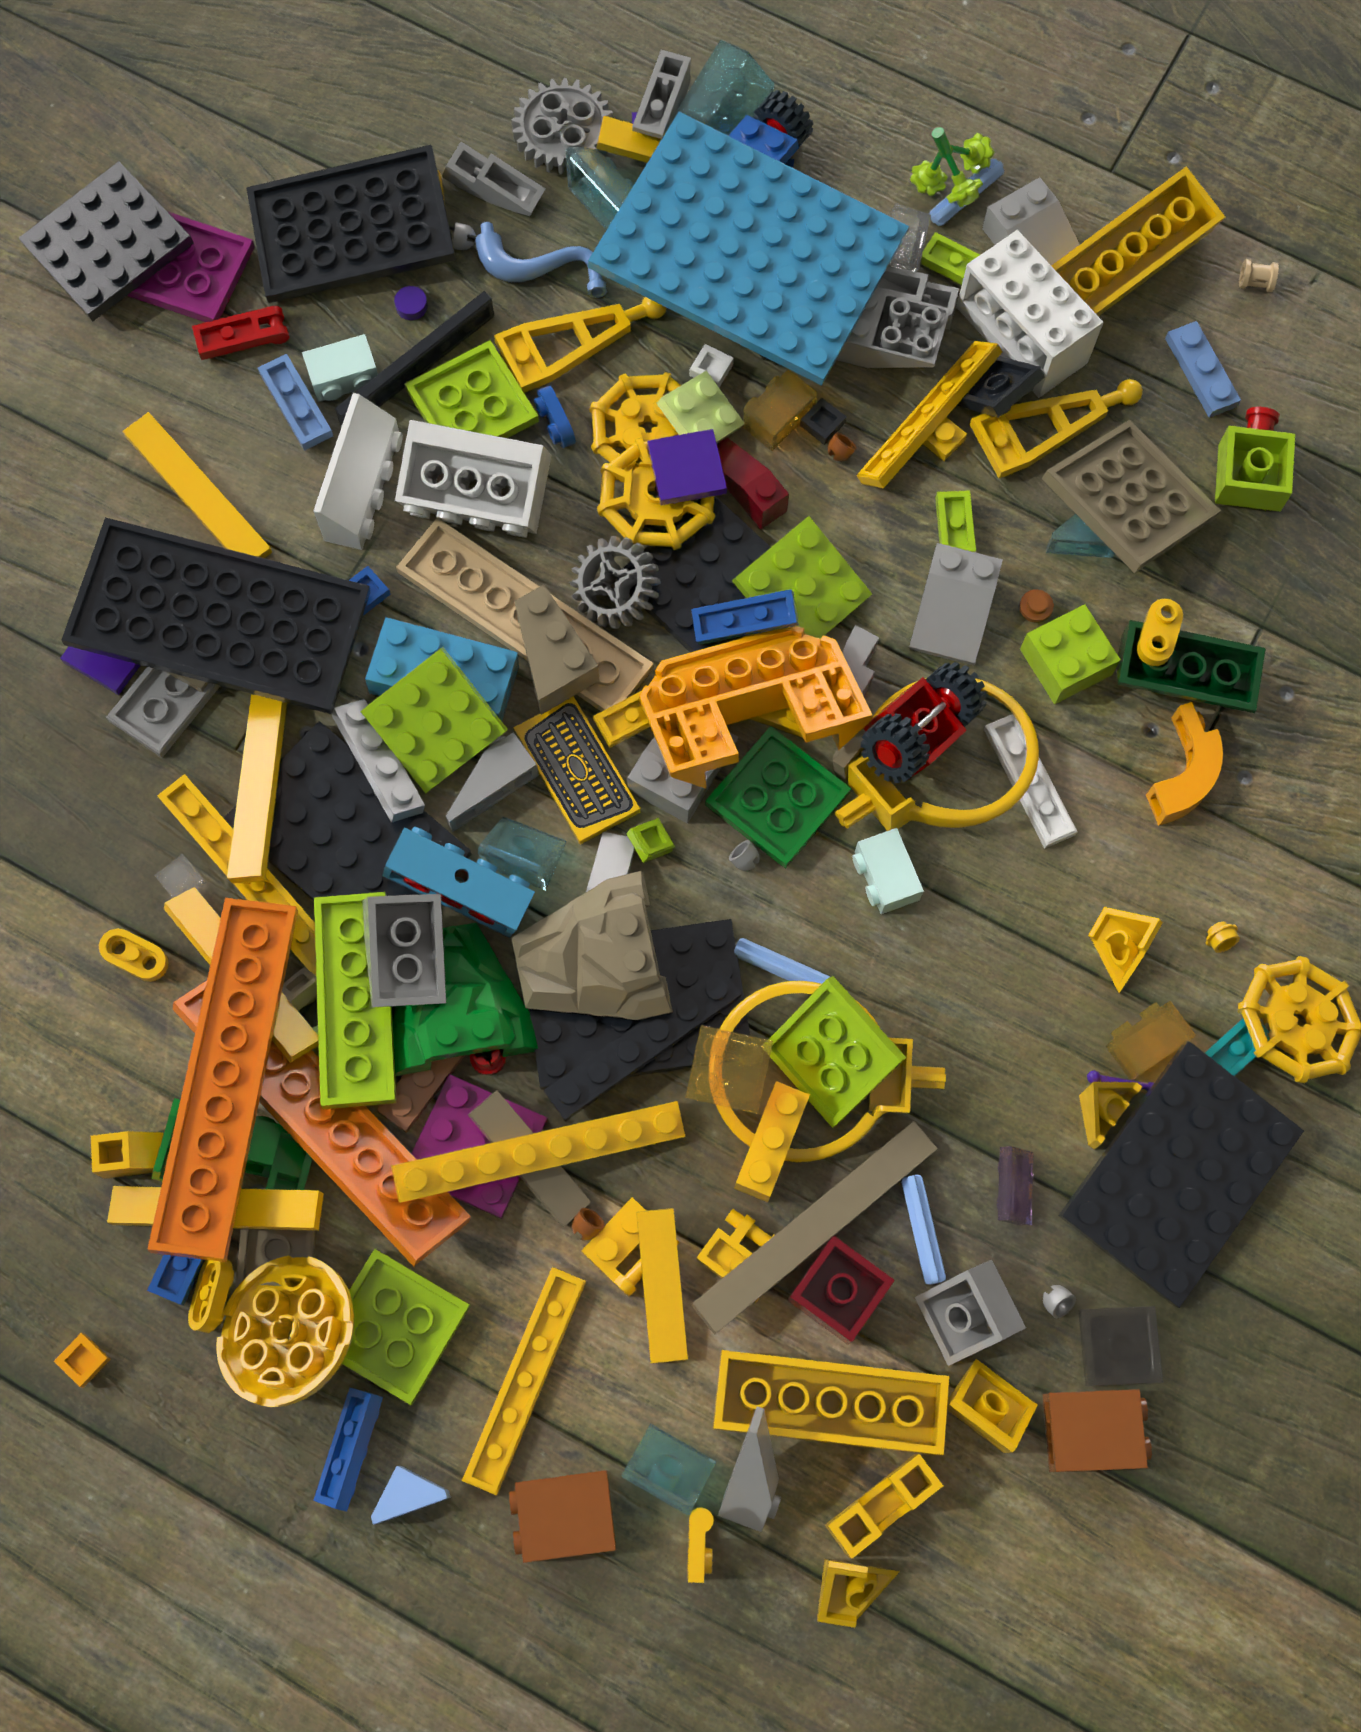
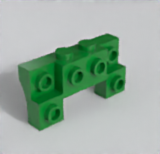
M174 1098L151 1179L163 1181L181 1099ZM256 1116L245 1172L268 1178L265 1189L304 1190L312 1158L275 1120L266 1116Z

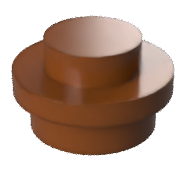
M1034 589L1022 596L1019 608L1026 620L1037 623L1045 621L1050 617L1053 612L1054 603L1048 593Z

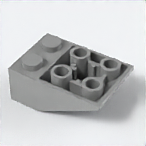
M875 290L837 360L864 368L934 367L950 309Z

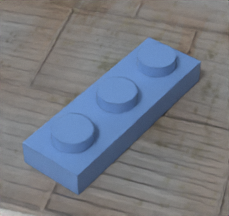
M1195 321L1169 331L1165 339L1208 417L1210 418L1238 407L1241 399L1198 322Z
M287 354L258 367L260 376L304 451L333 437L331 428Z

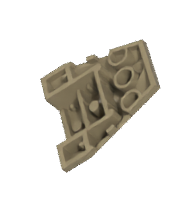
M643 871L606 879L554 913L512 937L525 1008L641 1020L673 1012L666 977L660 976L646 911V908L651 906Z

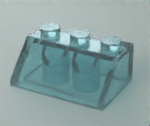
M720 40L679 106L677 113L681 112L729 136L746 115L753 118L754 111L774 90L775 84L748 51Z
M570 146L565 149L568 189L607 230L634 184L631 180L624 179L619 174L614 162L609 157L605 158L597 149Z

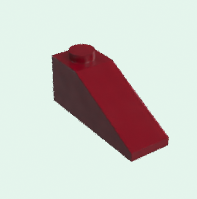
M728 437L717 444L727 490L760 529H763L787 512L789 493L767 467Z

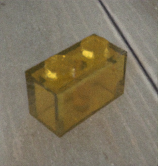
M788 369L782 376L779 377L777 375L772 378L766 387V391L757 398L755 396L749 400L743 410L745 423L743 428L773 451L800 425L801 418L817 403L818 392Z
M1171 1000L1161 1007L1157 1002L1153 1003L1139 1013L1142 1020L1131 1026L1127 1021L1110 1033L1114 1039L1105 1047L1130 1080L1136 1079L1177 1051L1183 1042L1191 1041L1197 1036Z

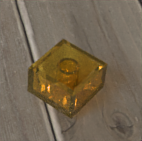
M701 1025L685 1098L758 1114L773 1041Z

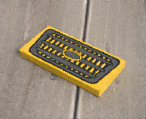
M574 696L541 715L540 713L513 727L516 736L536 762L538 774L580 845L640 813V807Z

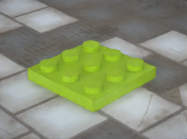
M491 340L405 383L407 393L425 422L429 424L509 438L539 422L538 414Z
M810 516L801 521L732 580L746 598L792 589L796 604L798 627L804 628L805 634L820 639L872 595L871 591Z
M444 647L432 654L360 711L425 794L508 730Z
M834 976L826 979L762 1046L763 1050L800 1091L810 1094L808 1101L832 1128L848 1116L907 1058Z
M374 1249L349 1290L354 1308V1329L350 1347L342 1364L409 1405H413L471 1306Z

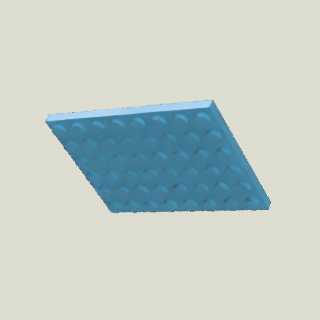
M678 112L590 256L588 268L822 386L905 238L909 226Z

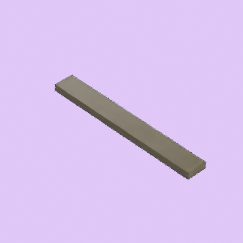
M913 1121L700 1296L691 1306L714 1335L717 1334L830 1240L833 1235H836L931 1156L938 1148Z

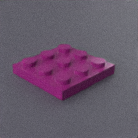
M168 212L191 236L194 244L128 294V296L203 322L220 319L255 248L252 239Z
M449 1074L411 1154L418 1160L491 1143L470 1119L468 1114L492 1093ZM505 1099L533 1133L544 1130L548 1122L547 1117ZM517 1175L448 1191V1193L455 1199L503 1219L521 1178Z

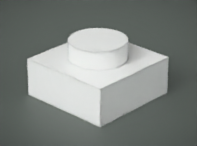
M705 344L692 364L689 376L694 378L707 371L717 386L720 387L733 366L734 358Z

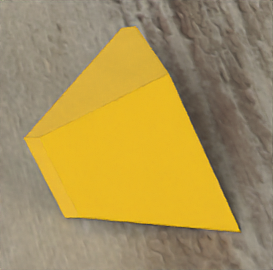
M1104 907L1088 936L1099 953L1118 993H1120L1146 954L1163 922L1159 918Z
M1093 1082L1079 1095L1087 1141L1091 1148L1096 1149L1106 1139L1104 1137L1111 1126L1114 1127L1122 1113L1130 1105L1129 1101L1143 1086L1137 1082Z
M825 1559L817 1622L855 1628L858 1618L900 1571Z

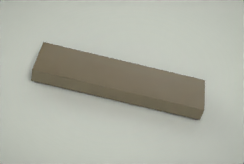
M498 1090L494 1091L468 1114L470 1119L491 1143L533 1134ZM561 1166L518 1175L561 1227H565L582 1208H586L591 1203Z

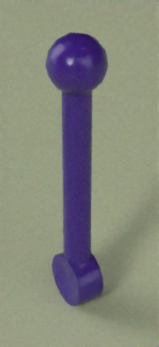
M1095 1070L1087 1074V1080L1091 1084L1093 1082H1137L1143 1086L1141 1089L1147 1091L1154 1084V1082L1146 1083L1104 1076Z

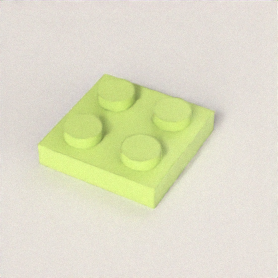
M707 371L664 395L656 403L679 435L713 429L716 443H719L738 431L745 424Z

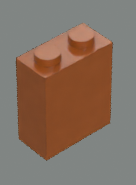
M1140 1389L1043 1394L1049 1472L1148 1468L1147 1460L1152 1458V1447L1150 1438L1144 1436L1143 1421L1148 1419V1407L1146 1399L1140 1396Z
M607 1470L515 1482L516 1491H509L511 1515L518 1514L520 1528L518 1531H513L515 1555L522 1554L523 1563L616 1550Z

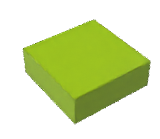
M659 818L630 828L627 832L629 840L643 863L668 854L675 848Z

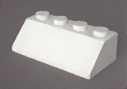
M356 393L352 395L313 512L324 541L362 550L365 540L372 537L374 530L373 515L375 509L380 510L384 498L382 488L385 480L389 481L393 472V462L391 460L394 451L399 452L403 435L399 432L396 418Z

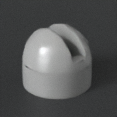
M462 223L455 224L454 249L468 250L473 247L475 242L467 241V235L476 236L471 226Z
M746 840L731 852L729 860L738 869L750 871L760 861V856L757 848L749 840Z
M1052 1285L1050 1287L1053 1291L1049 1295L1046 1292L1043 1293V1305L1054 1318H1061L1073 1308L1076 1297L1064 1286Z

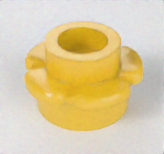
M1225 921L1214 924L1207 931L1206 945L1212 946L1216 953L1231 949L1240 940L1237 934L1238 927L1233 924H1227Z

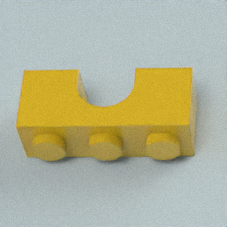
M775 1082L734 1189L765 1202L769 1201L810 1094L780 1082Z
M914 1454L826 1523L825 1526L847 1557L852 1559L883 1535L882 1532L910 1510H914L942 1488L943 1485L922 1456Z

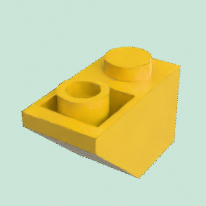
M126 1131L91 1135L92 1173L103 1179L153 1173L164 1133Z

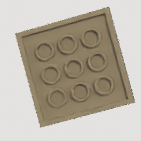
M1130 420L1048 469L1042 477V480L1134 573L1213 521L1221 512Z

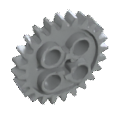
M567 78L563 79L561 85H557L554 79H551L550 87L546 88L542 83H538L539 92L529 89L528 99L522 97L519 99L520 107L514 108L515 118H512L513 138L517 142L518 151H524L526 161L534 158L536 168L545 163L547 172H550L556 166L558 167L559 174H563L565 167H569L572 173H576V165L580 164L586 170L588 169L587 160L590 159L598 163V153L606 155V151L596 149L603 116L613 118V112L609 110L608 100L601 101L600 91L591 93L590 84L581 89L579 80H576L572 86H569Z

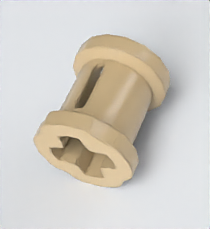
M1245 259L1240 271L1239 288L1245 289L1247 286L1265 288L1266 292H1273L1278 278V263L1272 262L1271 265L1252 263L1251 259Z

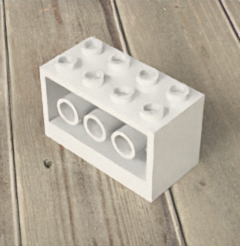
M1018 230L985 251L966 266L956 308L987 342L999 344L1003 352L1000 356L1041 367L1045 378L1034 386L1032 390L1038 398L1088 364L1103 321Z
M410 420L395 501L404 506L403 511L410 513L412 516L429 519L430 513L437 514L436 517L442 519L443 522L462 525L463 520H468L469 524L475 525V528L494 531L495 526L503 527L502 530L506 531L507 534L527 538L528 532L537 534L551 454L543 445ZM441 473H444V478L442 479V481L437 483V477ZM476 479L477 485L470 490L468 488L470 482ZM509 485L511 487L510 492L505 496L501 495L502 489Z

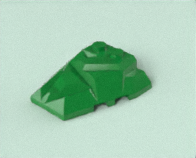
M477 923L442 928L446 1003L394 1006L395 1076L431 1070L432 1061L498 1049H501L502 1057L535 1052L538 1049L530 1012L525 1008V1004Z

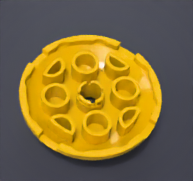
M288 1255L261 1265L239 1284L224 1308L222 1315L226 1316L221 1337H217L216 1343L218 1363L226 1382L235 1393L261 1406H287L315 1394L337 1372L351 1344L354 1329V1308L344 1280L332 1267L309 1256L307 1258L291 1257ZM267 1282H276V1283H278V1284H280V1285H282V1286L260 1285V1284H264V1283H267Z

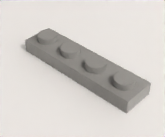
M363 699L334 707L332 717L391 823L423 813L425 804L403 765L360 712L368 706L366 700Z

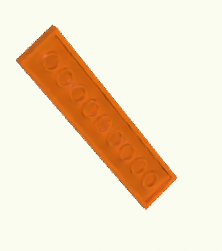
M225 898L148 1244V1251L150 1253L220 1262L227 1261L298 915L296 906Z
M207 981L173 1002L172 1010L194 1033L196 1032ZM273 1041L271 1042L259 1102L413 1266L417 1265L469 1223L471 1216L448 1192L399 1203L391 1166L417 1159L366 1106L322 1109L320 1104L319 1057L311 1050L290 1063Z

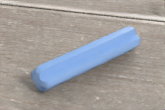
M991 159L990 167L984 168L978 174H973L968 178L972 180L980 179L983 185L978 189L979 194L1003 175L1004 169L1001 161ZM945 198L930 211V220L933 224L942 226L966 205L959 207L956 201L949 203L947 198Z
M740 938L734 950L739 959L788 981H809L822 984L826 979L830 978L826 974L745 938Z
M921 1175L908 1176L902 1179L901 1183L924 1282L928 1285L941 1283L946 1280V1274L923 1177Z

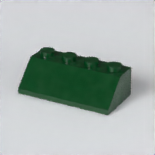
M1129 621L1121 636L1118 656L1121 659L1116 668L1118 685L1250 713L1256 712L1266 648L1180 630L1174 651L1169 660L1163 665L1151 666L1144 663L1137 653V645L1144 622ZM1152 642L1155 648H1163L1160 642Z

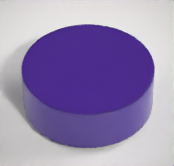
M403 287L396 293L394 298L396 311L403 319L416 320L421 318L427 311L426 295L418 287Z

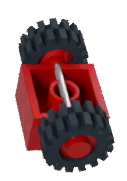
M950 662L945 663L926 679L922 677L902 692L872 718L863 728L865 730L862 736L864 740L861 741V747L865 748L862 751L863 758L869 757L870 759L866 763L869 768L874 765L877 768L874 772L877 776L883 773L885 774L884 780L889 782L893 779L894 783H900L902 780L903 782L909 780L935 761L967 731L965 727L986 706L987 702L984 699L987 698V692L981 691L985 685L983 681L976 682L975 679L978 677L976 672L970 675L968 673L970 668L966 665L960 669V663L954 662L951 665Z

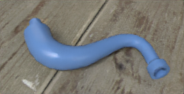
M491 222L481 224V234L475 239L479 259L487 272L495 278L506 282L532 280L576 260L583 261L588 266V260L593 253L588 248L571 246L532 259H515L504 251L502 238L498 233L494 232ZM588 268L590 280L587 284L588 295L593 298L606 295L607 287L606 282L602 280V275Z

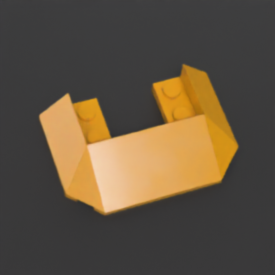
M798 626L762 632L662 660L656 668V675L648 686L645 685L639 694L640 702L670 776L705 789L706 771L739 762L738 751L726 725L790 707L806 743L832 735L838 750H840L872 720V713L836 639L824 635L820 639L805 634L804 628Z

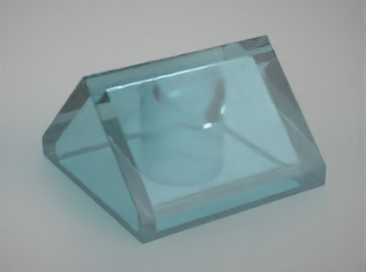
M503 816L479 845L478 854L480 859L495 865L498 868L497 872L508 876H518L531 885L546 890L567 841Z
M650 1424L621 1477L689 1516L716 1461Z

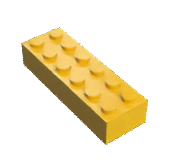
M1186 166L1054 263L1052 267L1099 317L1210 234L1225 218V215Z
M722 1350L720 1354L713 1430L747 1433L756 1407H760L765 1411L769 1434L773 1437L936 1456L944 1455L949 1376Z

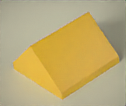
M977 1359L972 1363L951 1393L947 1403V1410L1003 1453H1013L1017 1448L1037 1407L1035 1402Z

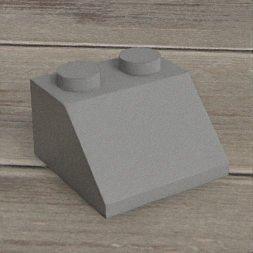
M992 1260L971 1268L915 1297L948 1366L1026 1329Z

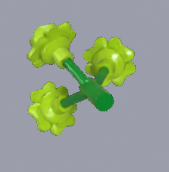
M937 127L932 131V137L938 148V153L933 162L930 163L925 160L921 165L913 166V175H911L910 181L916 185L919 193H927L929 196H934L937 191L945 190V182L948 177L942 172L939 164L942 158H946L953 173L951 178L955 185L952 188V193L946 198L949 203L956 201L959 207L969 205L979 198L978 189L982 187L983 183L980 179H966L963 171H959L952 153L960 154L964 160L965 170H971L973 174H978L982 169L990 167V160L994 155V150L990 144L991 139L976 133L972 139L964 141V147L950 145L944 129Z

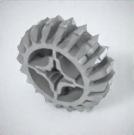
M611 536L609 543L603 538L598 539V549L592 545L587 546L588 557L583 555L577 556L578 560L583 564L581 568H571L572 572L578 575V579H574L569 583L572 587L579 589L571 596L574 600L581 601L577 608L580 612H587V619L592 622L597 620L598 625L602 627L610 624L612 628L618 629L621 622L625 626H632V616L638 620L644 619L641 611L642 608L647 610L653 609L652 604L648 600L650 597H659V594L652 590V586H657L661 583L659 578L652 577L659 568L655 564H649L653 559V555L649 552L643 553V545L639 543L633 545V541L627 537L620 541V538ZM614 557H628L634 564L635 569L621 570L620 565L615 563ZM601 567L600 576L594 580L598 569ZM637 584L636 590L633 596L630 598V590L634 585ZM599 594L603 596L609 595L611 601L615 602L616 608H603L597 601L596 596Z

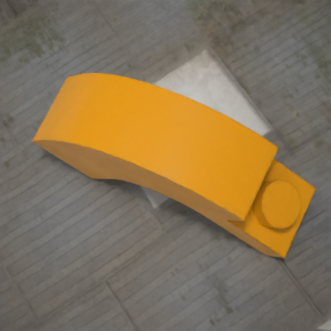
M1192 702L1180 705L1171 717L1185 750V771L1174 778L1153 784L1146 794L1158 826L1178 820L1193 811L1212 789L1221 771L1223 747L1218 729L1209 732L1204 731V718L1199 711L1196 712Z

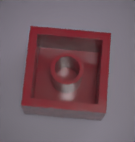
M833 1235L787 1301L849 1345L853 1342L895 1280Z

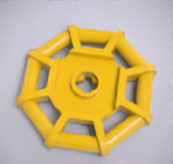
M664 372L663 375L642 376L620 375L619 380L597 402H592L589 411L592 414L593 443L591 448L594 454H600L610 463L620 455L613 448L619 446L622 449L623 447L628 449L635 443V439L642 438L643 441L679 435L656 404L661 397L666 395L667 391L671 392L681 386L671 377V373ZM659 388L657 394L636 395L633 390ZM624 393L626 394L628 399L623 401L618 411L609 409ZM605 420L615 423L616 435L609 438L606 437ZM644 422H652L657 427H653L652 432L645 433V429L639 426L644 424ZM640 457L623 470L629 472L632 469L633 472L639 467Z
M642 438L635 439V443L610 463H604L600 469L602 484L600 504L597 506L598 514L601 517H605L624 538L631 539L633 545L639 543L648 546L672 547L673 550L679 549L681 544L706 524L713 522L716 517L713 513L714 496L701 498L700 505L691 500L660 505L659 498H654L653 495L648 493V491H654L656 486L651 460L648 455V443L643 441ZM640 457L639 467L633 472L632 469L629 472L623 470ZM618 480L624 483L623 496L614 499L615 481ZM626 508L630 512L632 518L636 520L633 527L617 510ZM686 512L695 515L676 530L674 523L680 521ZM644 525L666 526L668 533L642 532Z
M1298 956L1296 960L1272 965H1258L1254 969V978L1243 1001L1238 1003V1013L1244 1018L1256 1050L1253 1052L1256 1057L1266 1059L1292 1075L1294 1080L1299 1083H1306L1308 1079L1335 1073L1340 1075L1347 1073L1351 1069L1350 1061L1361 1038V1022L1347 990L1349 987L1345 980L1343 982L1337 980L1311 964L1309 959L1303 956ZM1293 975V983L1281 987L1275 980V978ZM1307 978L1330 992L1324 995L1307 985ZM1264 989L1270 995L1265 1007L1260 1006L1258 1003ZM1333 998H1336L1345 1023L1337 1020L1338 1009L1331 1002ZM1294 1013L1301 1014L1307 1024L1300 1027L1297 1024L1298 1018L1294 1016ZM1260 1019L1263 1020L1264 1025L1268 1022L1271 1030L1268 1033L1270 1040L1266 1038ZM1335 1034L1345 1035L1337 1053L1331 1046ZM1276 1045L1280 1049L1294 1056V1060L1288 1057L1287 1055L1283 1054L1282 1052L1278 1051L1277 1049H1275L1274 1046ZM1313 1053L1314 1055L1320 1054L1325 1061L1309 1064L1307 1062V1055Z

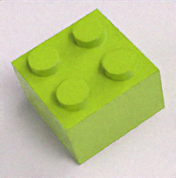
M1228 426L1218 445L1215 504L1281 512L1292 494L1295 434Z
M1085 604L1027 633L1020 648L1054 705L1112 676L1121 660Z

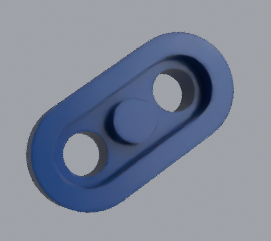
M549 385L537 390L538 397L534 399V403L540 417L546 416L550 424L547 426L552 442L554 444L559 443L562 448L575 444L576 439L573 429L553 388Z

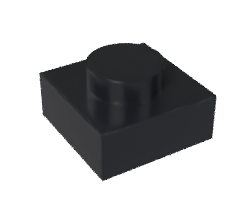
M821 398L801 418L800 426L825 445L844 426L847 417Z

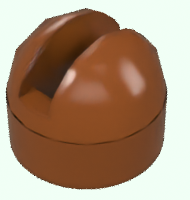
M836 432L829 441L827 449L830 456L834 455L833 459L835 461L843 462L852 456L857 447L850 438Z
M582 1208L572 1221L574 1235L578 1231L582 1235L581 1240L583 1241L593 1239L604 1228L602 1218L589 1208Z

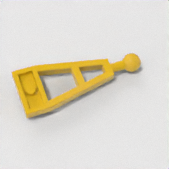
M644 297L642 304L625 311L620 304L532 321L494 335V338L507 367L523 392L526 393L554 381L631 331L630 322L645 316L651 319H658L665 314L667 307ZM606 321H615L616 324L593 339L586 327L587 325ZM573 329L582 346L547 367L531 337Z
M1126 379L1118 385L1116 391L1101 397L1097 390L1014 404L1006 414L1001 415L999 418L987 414L976 416L971 419L970 426L998 478H1002L1028 468L1104 419L1108 413V407L1119 403L1128 406L1136 404L1141 399L1143 390L1138 381ZM1088 405L1091 412L1070 425L1063 410ZM1047 413L1058 433L1026 453L1009 420Z

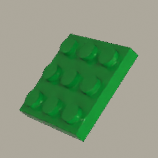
M770 726L705 800V806L786 869L851 792V788Z

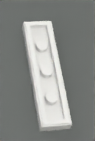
M1011 714L985 725L984 731L1012 786H1014L1023 771L1027 749L1022 728L1016 717ZM1039 758L1034 779L1027 792L1020 799V802L1045 849L1075 836L1078 831Z

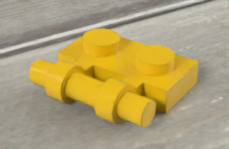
M734 1208L725 1218L726 1222L736 1228L732 1235L729 1236L718 1228L696 1257L699 1262L720 1278H724L753 1254L740 1244L745 1236L760 1247L772 1238L754 1224L756 1220L748 1214L744 1217Z

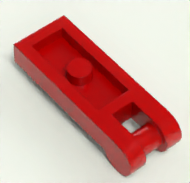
M269 306L192 326L201 360L269 343L283 344L290 338L287 327L282 323L284 321V314L279 306ZM269 324L270 327L261 329L260 325Z

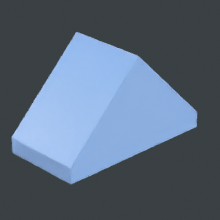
M396 1466L371 1516L373 1524H379L451 1498L449 1490L402 1466Z

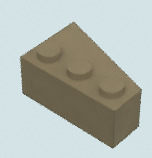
M544 584L515 600L517 618L542 715L599 682V669L597 663Z

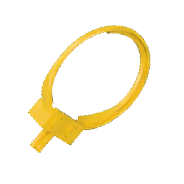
M977 678L975 679L977 683L983 681ZM983 681L985 687L981 691H985L990 696L996 698L1012 712L1022 728L1026 741L1027 756L1023 771L1015 785L1003 797L987 806L970 810L943 808L925 802L922 803L920 808L915 805L912 797L905 799L891 781L884 780L885 774L882 773L880 776H877L874 773L877 768L874 765L869 768L866 764L870 760L869 757L863 758L862 756L848 765V785L858 797L835 812L839 823L848 829L870 813H873L884 828L889 831L895 828L899 829L911 820L937 827L962 828L982 824L999 817L1011 809L1024 796L1037 771L1039 745L1032 721L1026 711L1012 696L997 686ZM914 683L905 686L890 696L878 708L872 718Z
M788 981L762 988L741 1001L729 1013L717 1032L709 1062V1080L712 1096L726 1125L749 1147L755 1134L734 1113L726 1097L723 1085L722 1063L729 1037L739 1021L762 1002L785 994H813L820 987V983ZM856 1001V1002L863 1008V1010L872 1018V1020L877 1024L876 1020H875V1019L873 1018V1016L868 1012V1010H867L866 1008H864L858 1001ZM889 1038L907 1058L869 1094V1111H873L872 1115L866 1112L853 1129L829 1144L809 1149L789 1148L784 1161H816L834 1156L848 1149L862 1139L883 1114L887 1112L910 1113L911 1088L945 1089V1068L912 1066L913 1039Z

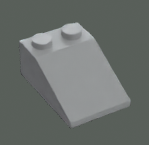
M1040 177L987 208L982 229L994 245L1018 230L1051 266L1080 245L1059 200Z
M937 543L909 649L974 666L1003 559Z
M730 733L734 744H736L738 737ZM654 737L627 777L628 789L632 794L688 824L721 767L705 772L706 789L672 778Z
M441 894L373 896L363 899L364 938L372 1007L446 1003Z

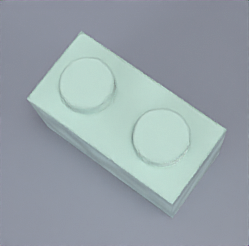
M365 334L302 352L318 402L335 400L341 397V395L358 391L378 375Z
M897 828L858 841L855 854L852 855L853 863L859 875L864 873L869 885L865 887L867 897L872 906L877 905L880 914L920 901L924 890Z

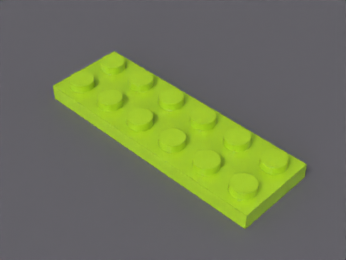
M386 892L314 898L320 1104L322 1109L396 1103L392 1006L372 1007L363 919V899L373 896H387Z

